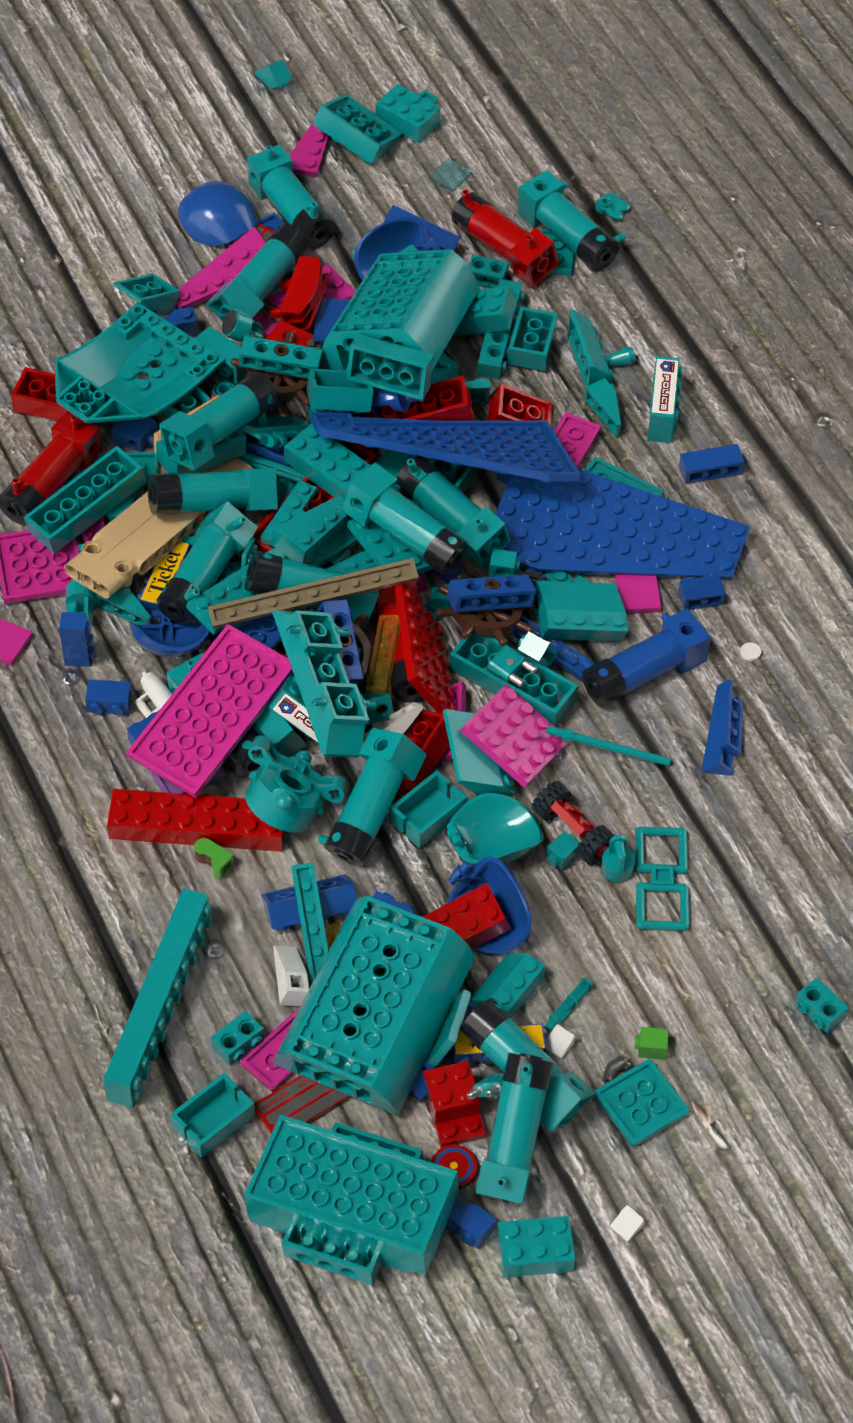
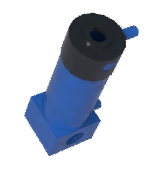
M687 608L672 616L664 613L661 615L663 620L662 631L594 665L585 655L580 656L579 662L585 668L582 672L585 689L598 706L604 707L677 667L684 674L707 661L711 636Z

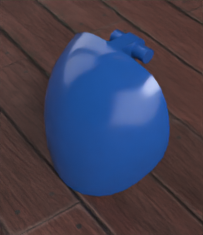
M210 181L195 187L182 199L178 208V216L186 233L194 241L204 245L218 246L229 243L259 223V218L249 199L234 185L223 181Z
M411 217L395 218L378 225L365 234L356 247L355 266L362 281L364 280L380 254L399 253L411 244L418 251L440 250L436 237H429L422 222Z
M152 610V619L160 618V624L136 625L133 622H129L132 635L138 644L146 651L163 657L175 658L194 653L203 646L210 634V631L201 622L172 624L170 619L160 610Z
M492 856L484 857L474 866H471L467 861L462 865H458L448 879L450 884L455 885L450 892L448 903L488 883L511 927L509 931L474 949L488 954H504L519 947L530 933L531 916L524 891L515 875L498 858Z

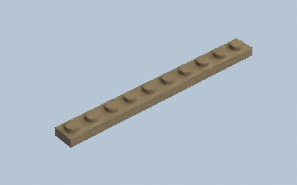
M411 558L209 606L208 611L212 627L215 629L227 624L232 625L273 615L272 612L274 610L291 611L320 604L323 601H333L396 586L400 583L417 581L419 577L414 559Z

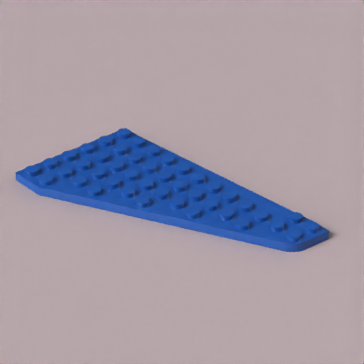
M311 412L310 420L316 432L324 439L333 438L363 444L368 448L378 447L408 453V455L413 457L423 456L452 462L454 465H468L493 470L499 474H513L538 479L544 483L559 481L572 483V481H580V472L548 421H439L352 417L351 413Z

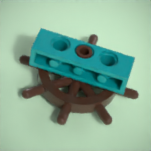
M293 331L287 332L285 341L261 339L256 335L252 337L244 336L239 359H231V365L247 368V376L256 372V370L268 372L264 375L269 380L274 379L273 385L276 388L278 400L298 397L305 406H309V398L304 393L307 391L309 368H321L322 347H306L293 343ZM292 377H298L302 379L296 383ZM286 382L288 386L281 387V383Z

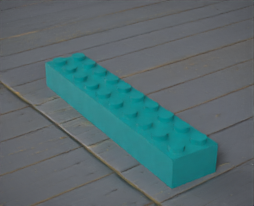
M186 888L182 889L103 1078L107 1101L133 1108L135 1101H139L143 1091L141 1086L150 1076V1064L157 1059L159 1042H163L165 1039L166 1025L173 1020L175 1012L173 1008L175 1003H179L181 1000L183 984L186 985L190 977L189 969L191 965H195L197 960V949L203 946L205 940L204 932L212 924L213 916L210 915L212 905L209 904V895Z

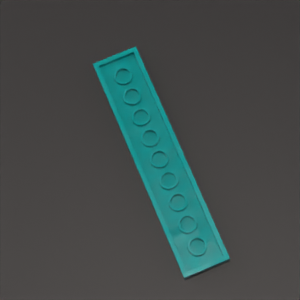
M346 526L305 564L321 567L359 541ZM275 547L267 552L291 560ZM249 564L187 602L186 608L213 635L223 630L226 626L213 629L208 611L209 606L259 595L245 589V578Z

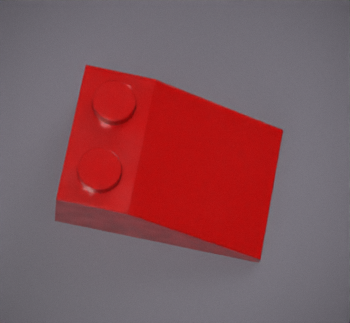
M502 383L490 394L488 421H548L551 426V402Z

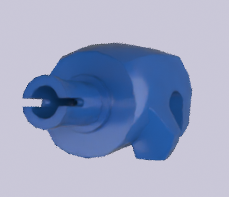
M373 387L371 411L379 415L381 406L390 405L395 412H406L409 410L410 402L424 401L425 397L423 400Z

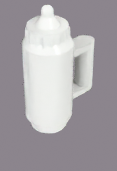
M154 672L142 673L143 677L140 683L145 693L135 701L136 706L145 718L154 712H158L172 695V692L163 680ZM148 699L156 706V709L152 712L145 704Z

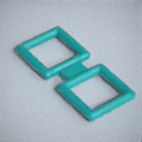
M637 827L635 829L636 871L651 873V883L639 882L636 884V926L639 929L686 931L690 927L689 888L686 884L674 883L673 873L685 874L688 871L687 830L685 828ZM644 835L678 836L679 865L644 864ZM645 891L680 892L681 922L645 920Z

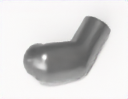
M619 1056L610 1061L605 1068L602 1082L606 1084L613 1080L616 1072L620 1069L622 1071L629 1070L631 1068V1061L626 1056Z

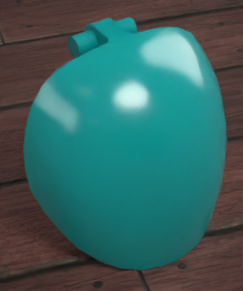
M484 793L471 798L455 811L450 823L446 826L448 838L458 855L463 860L474 865L488 856L498 858L502 863L507 864L532 851L544 838L539 823L524 804L514 798L498 793Z

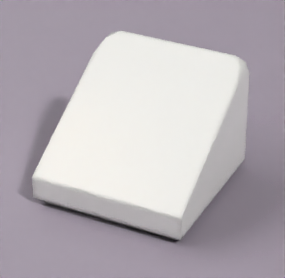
M557 1024L545 1041L546 1050L562 1059L574 1045L575 1036Z
M626 1205L610 1225V1228L628 1243L643 1228L644 1219Z

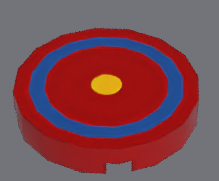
M457 1144L445 1145L438 1149L432 1157L431 1163L457 1171L459 1190L469 1186L475 1179L477 1171L476 1158L466 1147Z

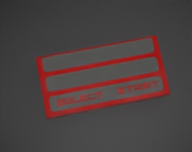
M298 1076L254 1103L255 1114L268 1132L272 1134L280 1115L309 1124L350 1099L351 1096L305 1077Z

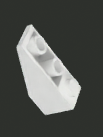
M274 945L280 1005L301 1006L309 991L307 972L297 948L294 946Z

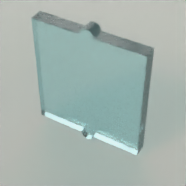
M448 158L429 176V179L439 184L440 187L443 186L454 192L472 175V171L463 167L461 163L458 164Z

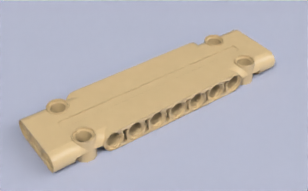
M235 458L205 472L237 471V469L253 468L241 459ZM146 492L97 532L92 541L84 543L82 551L64 566L65 572L69 577L103 598H109L121 587L130 586L133 582L134 574H145L168 555L181 541L183 542L181 540L183 537L192 535L196 531L193 523L200 526L211 511L153 515L148 503V492Z

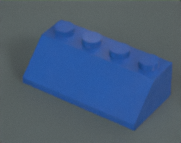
M343 874L317 881L323 920H328L332 918V915L336 914L348 915L353 903L357 900L354 884L348 876ZM294 886L260 894L268 923L272 930H286L290 925L294 924L300 926Z

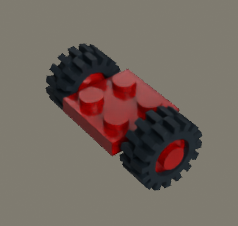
M553 781L552 784L549 783L547 788H543L542 792L536 795L537 798H534L532 809L544 821L553 820L555 816H559L578 836L583 837L581 839L582 842L578 844L579 847L576 848V853L589 866L598 864L599 860L602 861L604 851L609 847L610 839L615 835L604 825L596 826L587 819L586 821L581 817L583 813L576 806L569 805L568 802L571 801L572 794L561 782Z

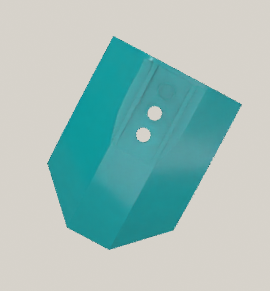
M137 302L98 336L62 357H55L56 402L85 423L144 419L159 414L185 397L221 366L225 359ZM155 364L161 365L159 368H152V366ZM143 373L148 375L147 379L140 380L137 378L138 375Z

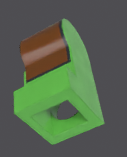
M201 838L195 842V859L199 863L212 867L214 876L221 880L234 866V855L207 838Z

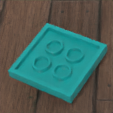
M650 1058L593 1091L595 1099L632 1148L688 1116L690 1113L689 1108Z

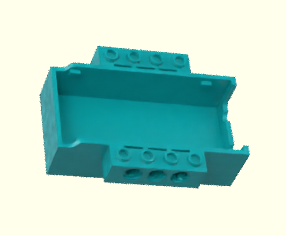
M280 1115L245 1191L244 1200L250 1222L286 1233L282 1241L285 1257L373 1286L381 1265L405 1273L417 1272L423 1275L427 1274L459 1195L458 1173L456 1170L424 1161L423 1150L337 1122L334 1123L330 1131Z

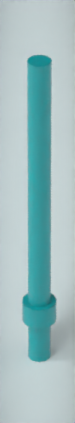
M547 725L545 732L546 734L560 737L563 741L570 742L572 740L669 766L671 758L575 733L572 729L568 728L560 729Z

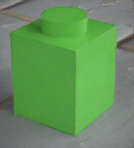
M641 1027L640 1035H635L634 1049H638V1058L666 1059L668 1029Z

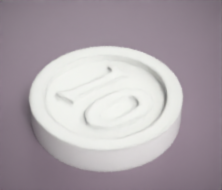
M752 642L745 643L741 647L740 655L744 660L753 662L760 658L761 648Z

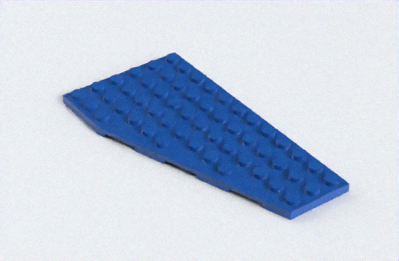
M578 469L581 474L580 481H572V483L561 481L544 483L538 479L511 474L495 514L506 524L511 542L502 550L517 552L516 560L520 561L519 566L526 569L531 568L538 573L539 571L542 573L545 571L577 572V574L606 576H609V574L656 576V578H673V576L703 577L704 575L712 574L713 576L720 575L721 580L731 581L750 528L748 525Z

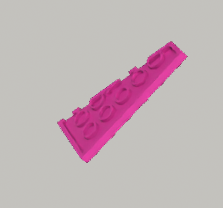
M255 227L178 289L180 294L176 305L177 309L194 307L210 300L223 285L235 278L266 243Z

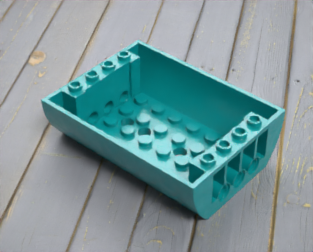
M451 249L380 254L325 339L322 347L321 369L347 371L350 345L356 336L361 334L434 354L433 370L480 289L470 267Z
M370 896L358 898L353 903L274 1057V1065L398 1116L474 962L475 957L472 950L449 927ZM388 948L396 950V954L392 957L385 956L384 952ZM377 968L386 969V974L378 977L374 975V971ZM364 1007L367 1011L363 1016H357L354 1014L356 1008ZM354 1027L357 1031L353 1036H347L344 1034L345 1029Z

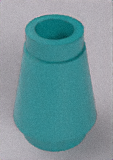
M626 346L607 355L609 367L632 365V363L636 362L632 347L628 348Z

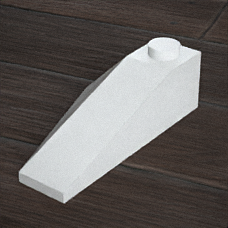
M413 702L389 716L390 720L378 721L372 726L373 728L404 734L424 707L422 704ZM370 731L364 733L362 746ZM361 755L359 757H347L357 770L362 771L366 760Z

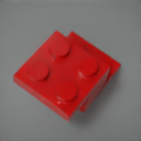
M464 1061L423 1071L429 1093V1110L440 1148L445 1145H458L486 1138L480 1116V1097L469 1100L468 1096H466L468 1092L473 1090L475 1085L469 1062Z

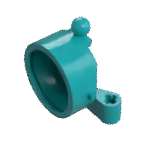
M263 735L255 737L249 748V758L261 765V767L256 771L250 772L248 777L252 781L245 792V799L252 812L268 825L287 832L304 831L309 828L317 813L323 814V798L333 803H339L344 799L349 786L347 779L343 776H322L314 772L310 764L312 757L308 751L301 750L295 756L286 757L278 753L271 740Z

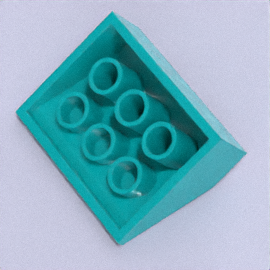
M346 93L321 105L312 123L320 132L328 134L335 142L341 143L348 151L357 154L364 162L370 164L378 161L404 134Z
M536 581L542 639L620 642L628 632L626 611L616 584Z
M449 709L443 710L457 782L477 795L484 793H498L509 797L515 795L514 779L460 731L475 714Z

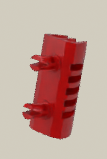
M310 256L299 257L292 278L282 279V283H279L281 291L287 292L282 306L271 307L272 311L270 310L269 314L272 319L280 318L281 321L304 331L310 328L329 276L327 272L323 274L320 258Z

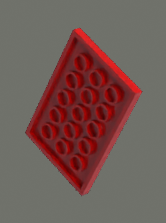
M400 583L394 586L408 682L437 713L443 714L445 709L457 711L452 699L454 692L450 686L452 677L448 671L449 660L445 653L447 645L443 639L444 628L441 623H437L434 620L430 611H426L423 603L414 597L411 589H407Z

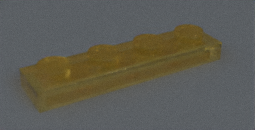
M380 615L366 686L368 694H388L400 633L398 615Z

